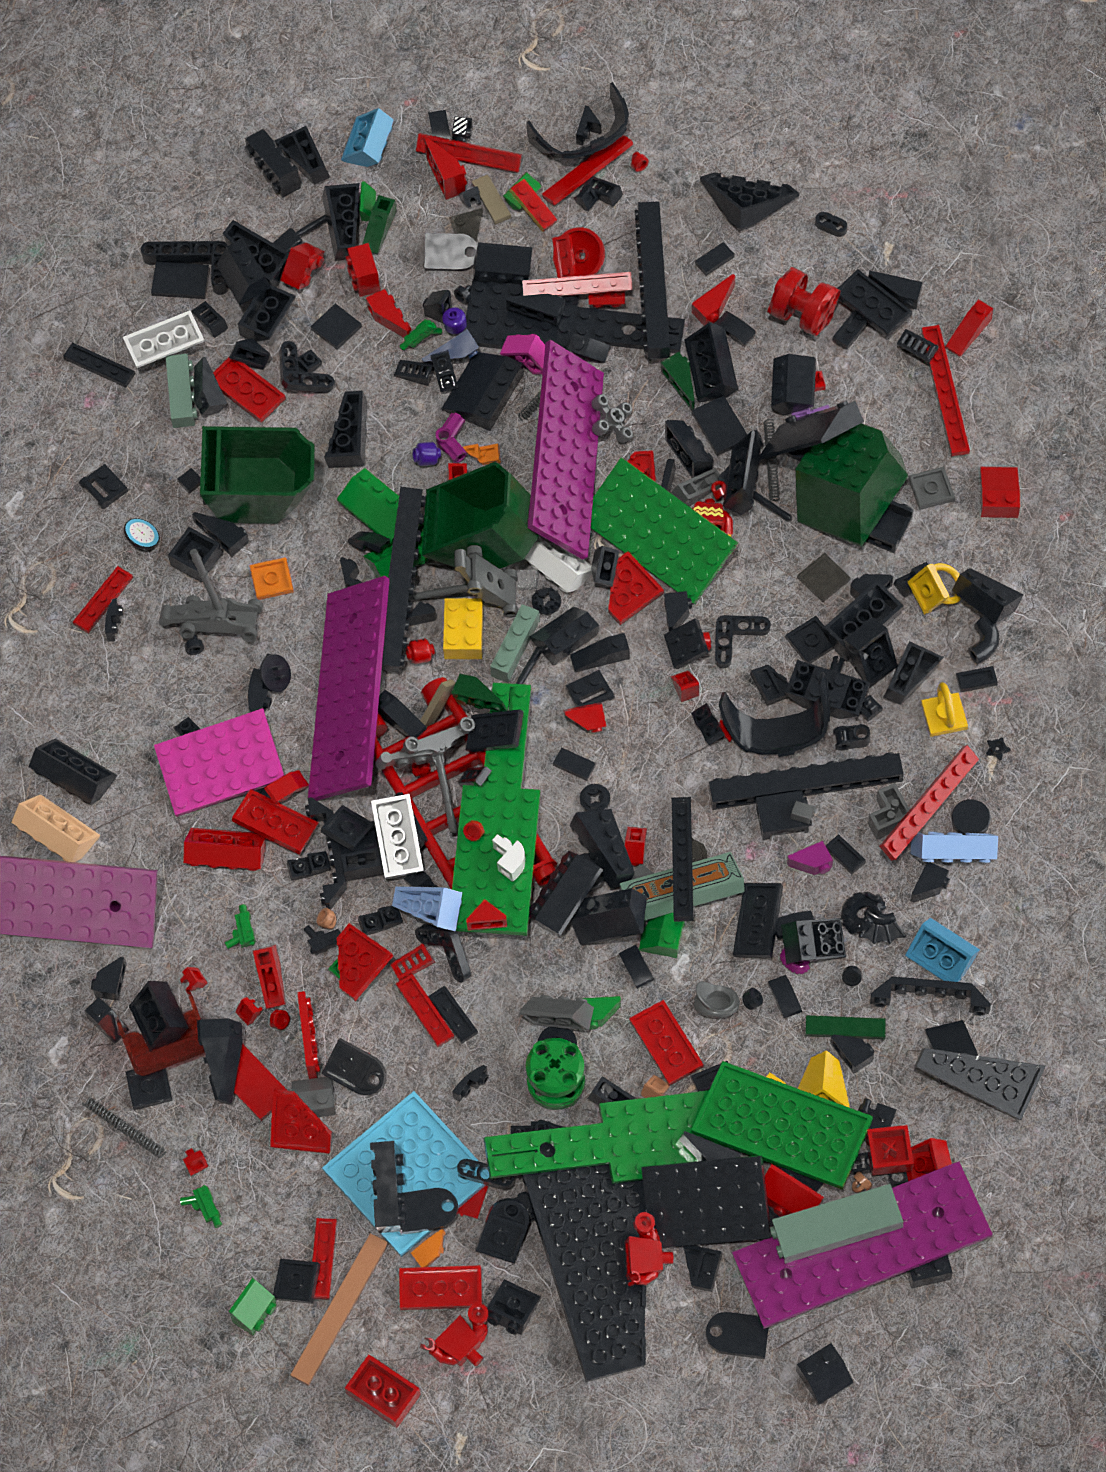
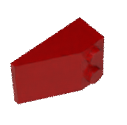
M428 137L425 138L426 159L445 199L458 196V194L465 191V186L467 185L464 166L459 164L457 158Z
M980 467L981 517L1018 518L1020 511L1018 467Z

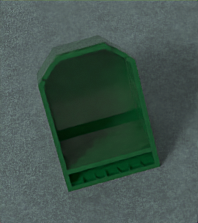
M860 423L824 443L809 448L795 469L797 521L855 545L863 546L908 478L901 454L881 430Z
M202 426L200 497L218 519L232 523L278 524L298 506L314 481L315 445L307 440L297 428Z
M496 461L426 489L422 556L455 567L454 552L462 549L466 551L467 555V548L477 545L482 548V558L499 569L524 560L538 539V534L528 529L530 493L510 472Z

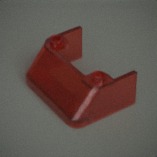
M190 989L186 990L192 1009L183 1013L189 1028L178 1041L149 1051L143 1036L139 1032L133 1031L125 1034L119 1017H114L133 1069L138 1075L145 1076L205 1053L203 1046H200L198 1042L197 1020H201Z

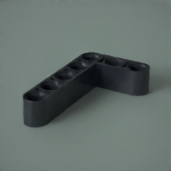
M224 241L145 242L140 248L143 261L147 265H155L156 262L211 265L213 292L217 295H224L229 289L228 284L217 267V263L223 254L220 252H224L228 246Z

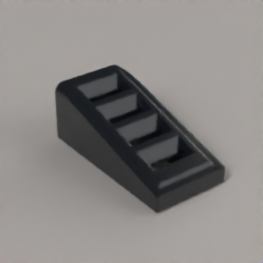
M592 176L585 183V185H591L592 187L596 183L597 185L593 190L599 200L608 205L615 206L623 196L619 185Z
M206 301L191 311L214 338L228 329L225 319Z
M907 329L904 330L897 342V345L902 350L927 362L931 361L939 348L938 345ZM930 346L929 350L924 355V352L926 351L927 347Z
M400 360L394 377L429 386L434 373V366L428 363ZM405 366V371L401 372L402 367Z

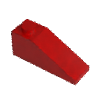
M734 274L727 277L692 303L691 313L704 326L709 322L715 323L719 319L735 287L736 276Z
M978 299L967 312L945 348L961 357L991 322L994 308Z
M276 944L253 950L266 1009L285 1005L281 965Z

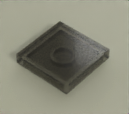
M826 553L822 554L797 575V578L821 602L826 601L848 583L851 578Z

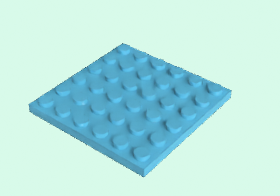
M415 1091L322 1167L326 1175L374 1228L373 1200L377 1199V1196L374 1195L372 1181L376 1180L371 1168V1160H375V1154L370 1150V1143L395 1141L401 1153H404L405 1166H402V1173L405 1174V1185H402V1192L444 1188L455 1196L458 1208H460L485 1186V1184L466 1180L458 1175L457 1165L462 1159L478 1161L477 1158ZM466 1165L465 1168L462 1167L464 1173L471 1170L469 1165ZM475 1167L476 1171H474V1176H477L476 1172L478 1167ZM487 1169L482 1170L480 1176L483 1179L490 1178L489 1171ZM446 1202L443 1204L442 1209L448 1212L453 1209L454 1205ZM400 1231L380 1234L402 1257L431 1231L400 1235Z

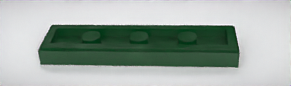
M806 1015L805 1036L831 1037L835 1034L860 1039L885 1040L886 1019Z

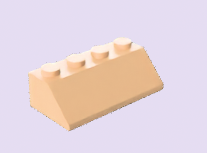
M41 794L19 803L11 822L19 830L32 836L35 841L41 842L50 851L60 855L66 862H76L82 859L100 837V834Z

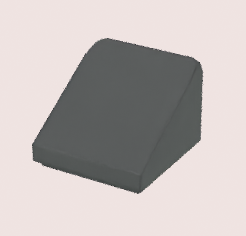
M796 801L791 812V819L809 824L815 806Z

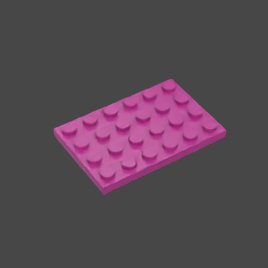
M263 708L154 745L176 817L246 794L250 789L255 791L264 788L284 776Z

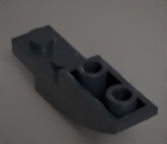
M253 668L248 688L250 713L262 708L266 711L272 703L269 690L261 681L260 669Z

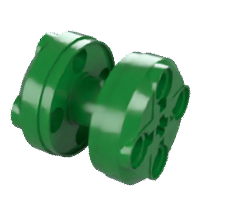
M549 1038L538 1041L533 1045L526 1059L527 1087L533 1101L542 1107L552 1110L574 1106L585 1088L584 1059L578 1046L561 1038ZM539 1050L546 1051V1053L542 1055L537 1054ZM567 1052H574L575 1055L572 1056V1055L568 1054ZM538 1091L539 1093L543 1094V1096L536 1095V1092ZM571 1092L574 1094L571 1098L565 1097V1095Z

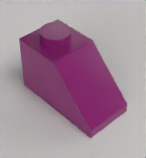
M820 841L788 855L787 865L812 875L825 874L832 868L833 859L824 842Z

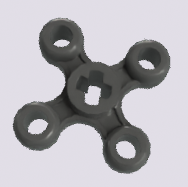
M603 394L597 395L591 404L603 416L593 424V433L597 436H602L608 430L613 429L616 432L618 442L624 444L630 441L633 437V432L630 428L624 427L622 422L624 418L632 413L631 405L623 402L616 408L611 409L608 405V398Z

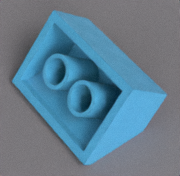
M379 108L357 116L341 160L364 167L378 164L382 158V151L387 144V137L392 130L391 126L394 119Z
M929 918L921 925L905 956L943 981L959 982L972 965L980 949L934 919Z

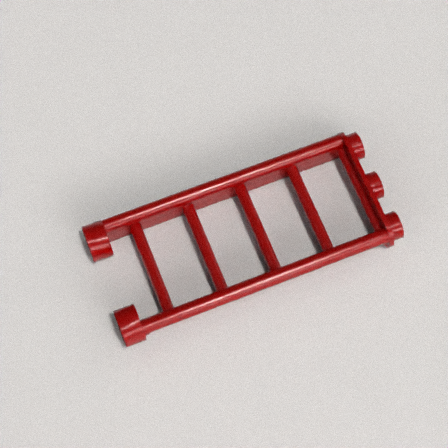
M446 678L434 679L423 687L421 695L427 705L430 704L439 685L442 682L448 681ZM450 694L444 705L449 716L428 726L417 737L418 740L458 726L462 718L468 717L452 694ZM379 712L377 714L374 748L375 760L383 752L390 754L400 752L403 748V743L409 738L406 737L383 749L377 739L387 731L388 727ZM465 734L462 737L467 744L468 734ZM486 751L470 752L444 765L447 780L478 764L480 767H484ZM386 766L385 769H382V772L394 793L403 792L404 795L410 794L413 813L428 839L425 846L452 890L455 857L448 860L433 836L449 828L446 813L425 822L412 800L413 797L440 784L437 769L404 786L394 767ZM461 805L453 809L456 824L459 822ZM537 833L535 848L537 864L534 865L532 883L536 881L539 886H545L552 872L556 870L557 862L552 858Z

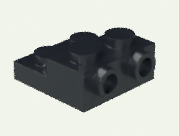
M504 1279L487 1307V1321L493 1326L499 1324L505 1327L506 1331L510 1334L515 1335L518 1333L522 1335L531 1319L532 1313L540 1302L541 1296Z

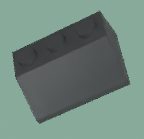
M541 995L540 997H532L520 1009L519 1014L537 1026L589 1030L594 1007L587 1003L586 999L582 998L570 1000L567 997L559 996L558 999H553L550 996Z

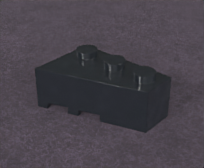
M971 568L960 573L952 589V592L995 624L1014 613L1024 595Z
M909 641L883 697L901 705L940 665L944 657Z

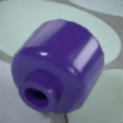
M456 307L449 308L444 312L442 321L445 330L455 335L462 333L467 326L465 313Z
M434 442L418 443L412 451L413 460L419 466H434L438 459L441 458V450L437 448Z

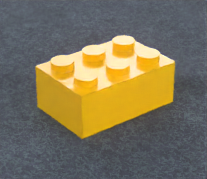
M445 598L444 659H482L483 600L481 598Z

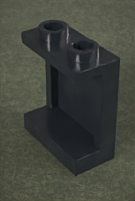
M892 500L865 542L895 554L913 518L914 510L906 504H900Z
M802 790L756 797L755 806L762 840L770 839L771 834L803 829L804 833H808L809 826H812L811 820L809 824L791 819V812L796 801L808 804L807 797H803Z

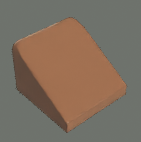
M653 1075L644 1085L641 1095L645 1098L664 1096L670 1086L667 1082Z

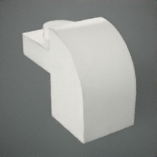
M497 834L492 840L493 848L503 855L497 862L498 871L513 882L525 867L524 848L518 840L512 846V843L507 838H502Z

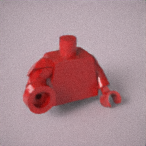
M642 1212L636 1216L633 1222L639 1237L629 1236L625 1241L627 1280H631L628 1286L649 1284L662 1272L663 1264H673L674 1260L673 1252H662V1243L660 1242L657 1229H654L655 1220L653 1216L647 1212Z
M475 1303L469 1308L468 1318L472 1323L473 1330L464 1318L459 1315L435 1341L432 1338H425L428 1340L429 1345L426 1347L424 1344H420L421 1349L429 1350V1353L442 1364H458L462 1366L469 1360L475 1367L478 1366L484 1357L477 1350L480 1348L481 1343L484 1342L488 1333L487 1324H484L488 1319L487 1307L481 1303Z

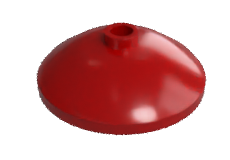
M583 227L572 228L564 232L561 236L569 234L572 237L577 276L596 275L601 269L605 258V249L601 238L594 231ZM553 250V262H554V265H555V267H556V264H555V256H554V250ZM585 253V258L581 259V255Z

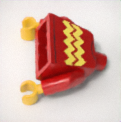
M712 498L706 499L705 502L698 501L695 503L694 508H692L730 537L733 535V519L727 511L723 510L721 503H715V500Z

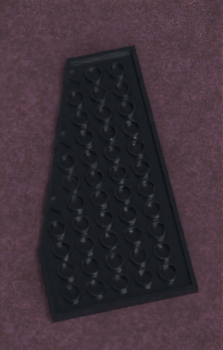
M543 1143L540 1146V1153L545 1157H552L555 1149L552 1144ZM609 1164L521 1175L585 1382L644 1367L646 1365V1285L634 1284L628 1286L631 1280H627L625 1253V1241L629 1236L639 1237V1233L633 1225L634 1219L638 1214L646 1212L643 1180L612 1184Z

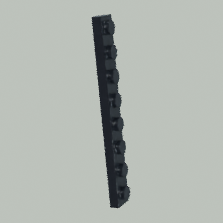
M672 797L674 922L694 921L691 797Z

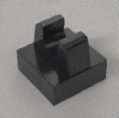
M585 185L579 191L580 193L574 197V200L578 205L582 206L583 210L589 211L599 198L591 185Z
M478 186L458 194L466 207H471L470 199H474L476 204L480 203Z
M869 695L864 699L860 714L869 722L882 712L883 708Z

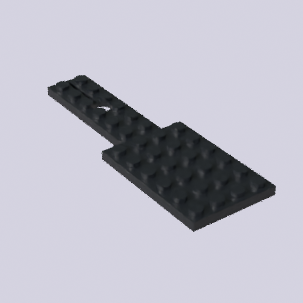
M472 280L470 291L472 298L468 301L466 312L467 326L465 330L468 329L479 347L502 349L507 336L535 334L540 337L544 344L552 340L568 350L572 334L575 333L611 346L644 350L643 341H646V337H643L642 326H645V322H642L641 314L578 307L580 295L564 296L562 298L565 299V310L558 326L507 310V297L524 296L523 285ZM668 317L670 353L681 352L685 319ZM626 324H631L636 328L630 335L624 334L622 327Z

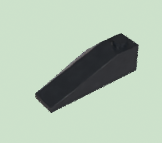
M229 1018L197 1020L198 1042L205 1051L206 1057H203L204 1063L209 1065L211 1072L209 1080L216 1101L231 1104L243 1043L242 1023Z

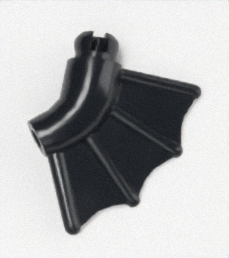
M870 907L865 910L864 916L868 914L873 920V925L866 931L860 932L859 938L869 939L873 944L881 941L891 944L897 938L906 937L896 922L893 912L889 914H874Z

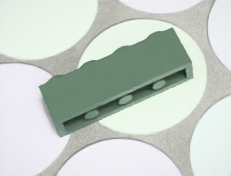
M188 354L167 356L166 367L173 428L195 426L194 419L198 418L197 408H193V403H195L194 392H192L194 376L190 375V371H193V362L188 359Z
M523 604L521 605L490 666L491 677L509 683L531 640L529 637L534 634L540 622L538 610Z

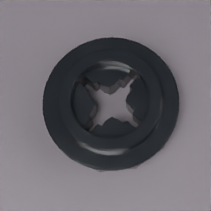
M544 586L539 590L536 589L531 599L532 607L544 615L556 612L561 606V596L558 590H554L552 587L545 588ZM549 595L550 601H547L544 606L543 599Z
M590 784L583 788L580 793V804L585 811L608 808L610 793L606 787L600 784ZM599 795L598 800L600 802L594 801L591 803V797H596Z

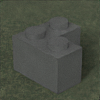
M895 783L877 791L876 800L881 809L869 814L868 825L876 839L890 834L910 810Z

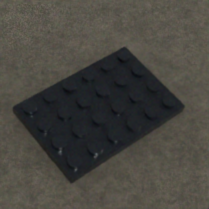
M762 1155L641 1167L646 1211L655 1220L654 1229H657L662 1248L772 1237Z

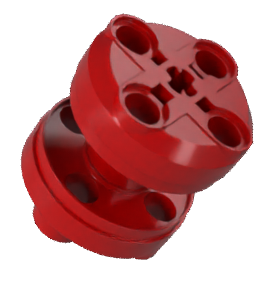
M791 267L777 281L767 313L777 319L787 321L797 310L802 313L800 329L810 335L817 336L830 323L841 290L821 282L813 293L806 291L808 275L797 268Z

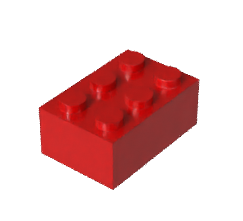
M369 1354L345 1386V1392L349 1397L395 1428H398L421 1395L419 1387Z

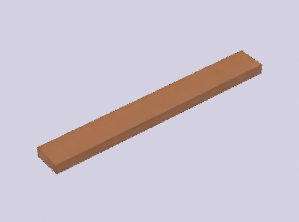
M370 1233L290 1375L292 1378L307 1386L310 1385L389 1245L387 1241Z

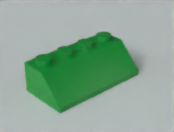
M364 468L350 479L338 496L337 501L375 533L391 539L390 544H392L399 496Z
M424 523L418 526V531H421L420 542H416L415 548L419 549L418 560H414L413 566L424 564L428 559L422 556ZM393 543L380 553L371 551L363 556L377 578L389 576Z

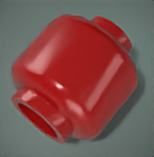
M425 638L411 640L408 646H406L407 659L413 664L428 663L432 655L435 654L433 644H430Z

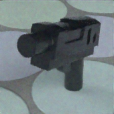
M310 925L303 929L310 937L307 943L311 948V954L318 955L337 946V937L340 934L339 928L328 933H324V931L315 932Z

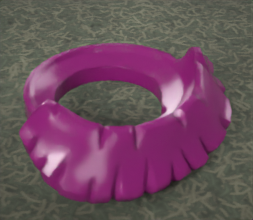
M782 949L780 958L783 965L789 968L788 970L796 974L808 972L810 962L786 964L785 950Z

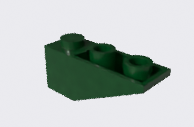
M378 195L373 206L362 243H369L371 253L378 255L397 212L395 199Z
M459 674L451 692L458 704L463 706L472 705L477 709L486 708L493 712L508 711L503 701L477 677Z

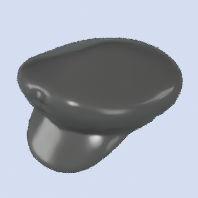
M704 981L697 983L694 1008L699 1014L707 1017L723 1018L737 1011L739 997L734 990L726 986L713 985Z

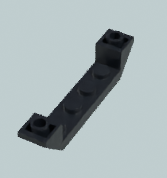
M341 557L340 564L345 588L363 583L355 579L359 574L356 562L352 559L347 560ZM419 601L411 613L406 615V619L410 620L409 626L432 622L437 618L435 608L431 604H425Z
M312 797L307 798L308 805H305L307 817L311 816V819L317 822L323 821L325 824L334 812ZM326 837L328 849L332 848L333 853L329 855L330 864L335 866L336 872L332 873L334 884L322 886L323 893H320L321 904H325L326 908L331 910L347 890L339 843Z
M892 976L875 989L870 996V1004H874L877 1007L890 1005L891 991H895L898 994L910 992L919 996L933 994L936 997L954 996L957 999L968 997L970 998L969 1012L978 1016L989 1014L991 1003L972 983Z

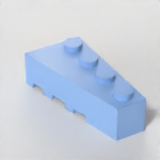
M928 831V835L918 832L911 841V854L922 858L923 862H934V859H941V862H953V859H960V862H972V859H979V862L989 863L991 859H997L998 836L994 834L966 833L962 835V833L948 832L947 835H944V833Z
M395 887L392 906L432 923L437 927L456 931L462 892L442 887Z

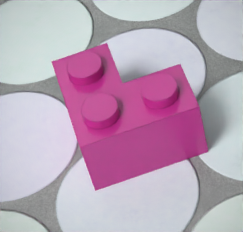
M535 334L507 336L500 354L522 362L533 375L543 374L545 344L540 340V337Z

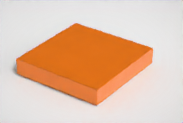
M286 557L249 565L257 599L262 600L294 593Z

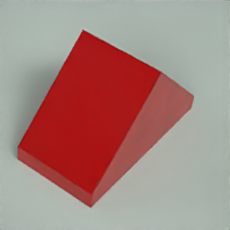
M688 670L670 676L681 702L699 696V681Z
M485 899L466 919L468 931L507 927L506 915Z

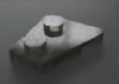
M483 209L449 217L453 233L469 235L477 243Z

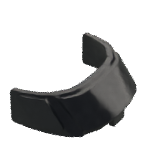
M611 82L610 99L615 113L613 125L604 136L594 139L589 144L578 149L561 152L553 148L542 138L530 121L526 122L528 141L540 152L551 154L553 158L572 159L600 151L614 143L627 130L626 125L628 124L629 112L625 99L622 98L615 84Z
M824 672L820 673L818 681L820 696L811 708L797 714L771 719H755L742 713L735 707L727 693L722 692L719 709L723 723L736 744L745 752L761 755L778 754L779 757L794 755L795 751L817 743L826 734L828 722H830L828 678H825Z

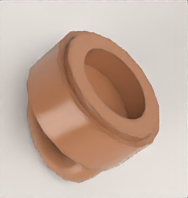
M328 908L322 909L317 916V924L323 928L333 929L336 925L334 911Z
M857 1172L853 1176L856 1179L852 1184L854 1192H861L864 1188L869 1190L873 1186L862 1173Z

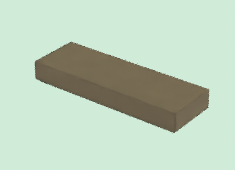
M488 174L472 181L473 187L478 186L480 199L495 225L511 218L508 208Z
M452 679L439 685L420 721L426 727L435 723L456 683Z

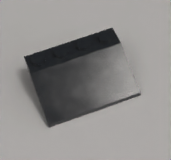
M478 352L476 356L470 359L457 381L458 388L452 389L441 410L449 414L457 413L465 421L491 431L524 375L523 363L508 356Z

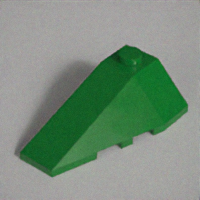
M673 913L650 919L643 930L639 951L677 958L685 921L674 922Z

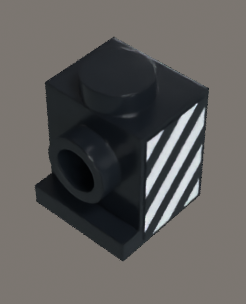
M455 116L452 140L467 143V140L471 139L473 131L472 118Z

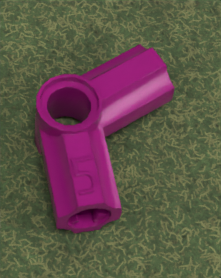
M451 413L444 425L435 433L437 447L443 450L453 463H460L467 456V452L455 439L465 424V419L457 413Z

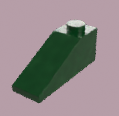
M677 352L661 362V373L690 410L695 409L690 362L687 357H683L680 352Z

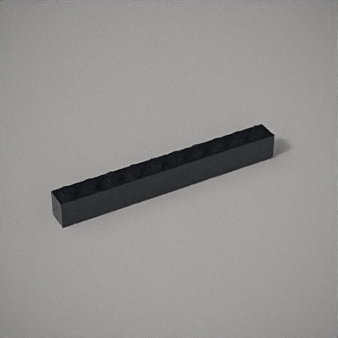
M638 202V210H634L635 220H638V224H635L636 235H639V238H636L637 249H640V253H637L638 264H641V267H638L639 278H642V282H639L640 293H643V296L640 297L641 307H644V311H641L642 322H645V326H642L643 337H646V341H643L644 352H647L648 359H664L670 357L660 202Z
M400 486L388 576L390 579L382 671L399 673V668L404 666L405 656L401 655L402 649H406L407 644L404 631H408L410 621L406 619V615L411 613L412 602H408L409 595H413L414 584H411V577L415 578L416 566H413V562L418 560L419 549L415 547L416 542H420L421 531H418V524L422 525L423 514L420 513L421 507H425L426 496H422L423 489Z
M889 752L882 756L869 755L862 759L849 758L842 762L830 761L822 765L810 764L807 767H791L788 770L782 771L775 769L762 774L755 772L748 776L735 775L728 779L716 778L709 781L708 790L712 810L756 804V797L801 790L804 797L903 782L904 772L900 753L894 754Z

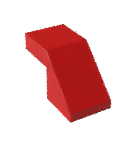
M297 770L285 774L267 785L264 789L274 804L284 802L295 792L305 790L309 787V784L301 772Z

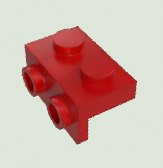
M625 291L589 294V305L593 307H602L603 305L620 307L621 304H625Z

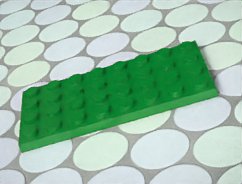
M622 457L593 497L591 528L624 553L628 551L643 567L677 592L687 591V597L691 598L693 604L697 603L739 543Z
M722 1061L691 1132L751 1156L762 1155L764 1161L843 1190L872 1123L873 1116Z

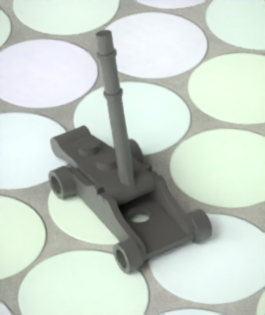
M472 545L467 548V555L466 551L462 549L454 552L455 570L464 576L468 584L414 592L413 595H409L408 602L418 601L420 599L437 598V596L467 591L469 594L477 595V598H481L485 603H493L502 607L503 615L513 618L518 613L515 598L517 571L514 569L500 570L482 558V548L480 546Z
M192 549L190 551L192 561L211 600L201 601L198 596L190 595L186 599V604L176 606L163 605L159 623L163 626H168L170 623H183L179 634L186 639L192 638L195 631L242 634L241 637L244 641L254 642L257 637V630L255 629L257 616L262 611L263 603L259 599H250L248 604L236 602L227 597L226 599H219L208 576V571H206L202 563L201 556L196 549ZM228 618H234L236 621H230Z
M470 717L462 718L458 726L420 740L415 737H409L403 743V748L400 752L394 754L383 752L375 762L376 767L382 770L386 766L403 768L408 764L416 763L420 765L433 761L438 772L450 833H456L457 827L444 768L443 754L450 748L459 747L463 740L462 736L469 734L474 729L475 723Z

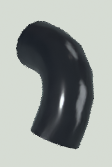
M983 616L974 624V627L981 636L980 641L968 648L970 657L976 664L987 660L995 653L999 645L997 626L986 616Z

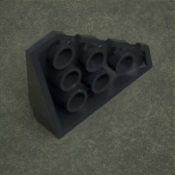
M716 172L700 176V181L727 219L738 229L756 224L799 197V192L788 184H782L779 187L771 185L770 181L757 179L756 183L746 181V177L732 175V178L721 177V173Z

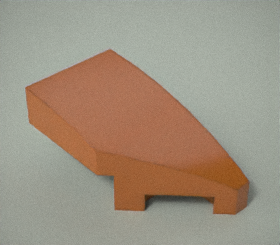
M498 443L482 447L478 444L463 446L467 454L482 465H488L495 461L501 463Z
M444 1229L433 1234L411 1252L421 1267H428L440 1256V1253H443Z

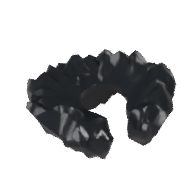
M859 892L846 899L840 912L842 925L845 926L850 934L864 932L873 925V920L868 914L864 918L858 917L859 909L867 906L872 909L874 914H881L886 909L885 902L879 894Z

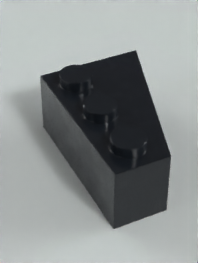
M307 126L274 140L276 146L281 148L283 155L287 156L291 163L314 185L330 178Z

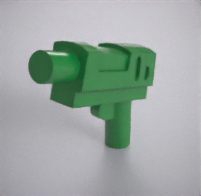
M424 319L409 335L404 337L405 341L400 344V348L406 350L409 346L416 347L431 334L441 335L442 328L437 327L434 322Z
M245 904L239 906L240 913L235 915L237 929H234L232 932L233 938L224 942L227 949L239 943L241 948L250 945L254 946L256 943L250 921L251 915L247 911Z
M203 1185L201 1188L192 1190L194 1196L180 1198L181 1206L192 1204L194 1210L198 1211L200 1209L206 1223L212 1221L215 1228L222 1226L220 1212L213 1202L214 1199L208 1186Z

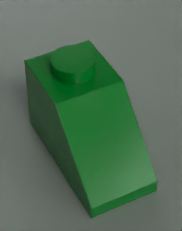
M620 996L582 998L586 999L587 1003L594 1007L589 1028L591 1030L602 1027L621 1007Z

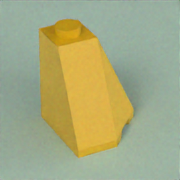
M828 1051L811 1057L798 1089L849 1107L840 1061Z

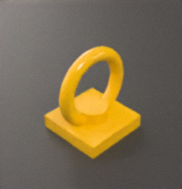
M944 563L929 564L908 581L924 615L932 612L941 603L952 605L962 599L958 595L949 596L937 571H945L956 582L960 574L952 566Z
M941 682L938 684V697L921 700L930 737L968 729L959 693L951 694L946 683Z

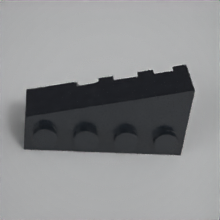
M264 129L245 138L246 146L244 148L247 154L253 156L255 165L263 170V176L267 181L270 180L275 193H279L284 198L301 189L298 168L295 165H291V160L287 156L284 157L279 146L276 147L274 140Z
M360 183L324 187L322 199L335 259H345V256H348L347 248L355 247Z
M232 220L222 233L226 243L230 245L243 238L268 283L277 287L281 282L289 252Z
M363 390L344 392L338 411L339 416L337 421H335L332 437H330L328 451L324 456L328 468L365 466L367 400Z
M612 809L576 812L569 826L578 834L580 843L584 844L588 849L590 858L594 859L597 865L603 869L601 875L609 887H620V883L631 880L635 872Z
M395 1141L370 1143V1150L374 1152L375 1160H371V1168L376 1177V1180L372 1181L374 1195L377 1196V1199L373 1200L375 1228L379 1233L399 1232L402 1230V1224H406V1214L402 1212V1205L406 1204V1196L402 1192V1185H405V1174L402 1173V1166H405L404 1153H401Z

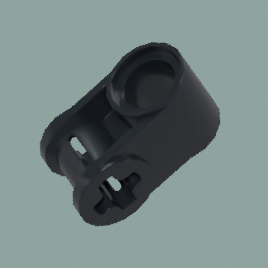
M867 725L839 726L833 729V734L836 736V750L844 751L853 748H864L870 743V729ZM864 734L866 737L860 738L858 735Z

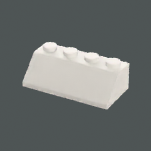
M191 311L123 337L125 348L136 368L204 342V338Z
M539 534L538 539L524 558L531 563L534 569L540 570L545 574L548 580L554 581L559 585V588L564 592L577 590L592 575V565Z
M410 794L371 801L385 880L424 871Z

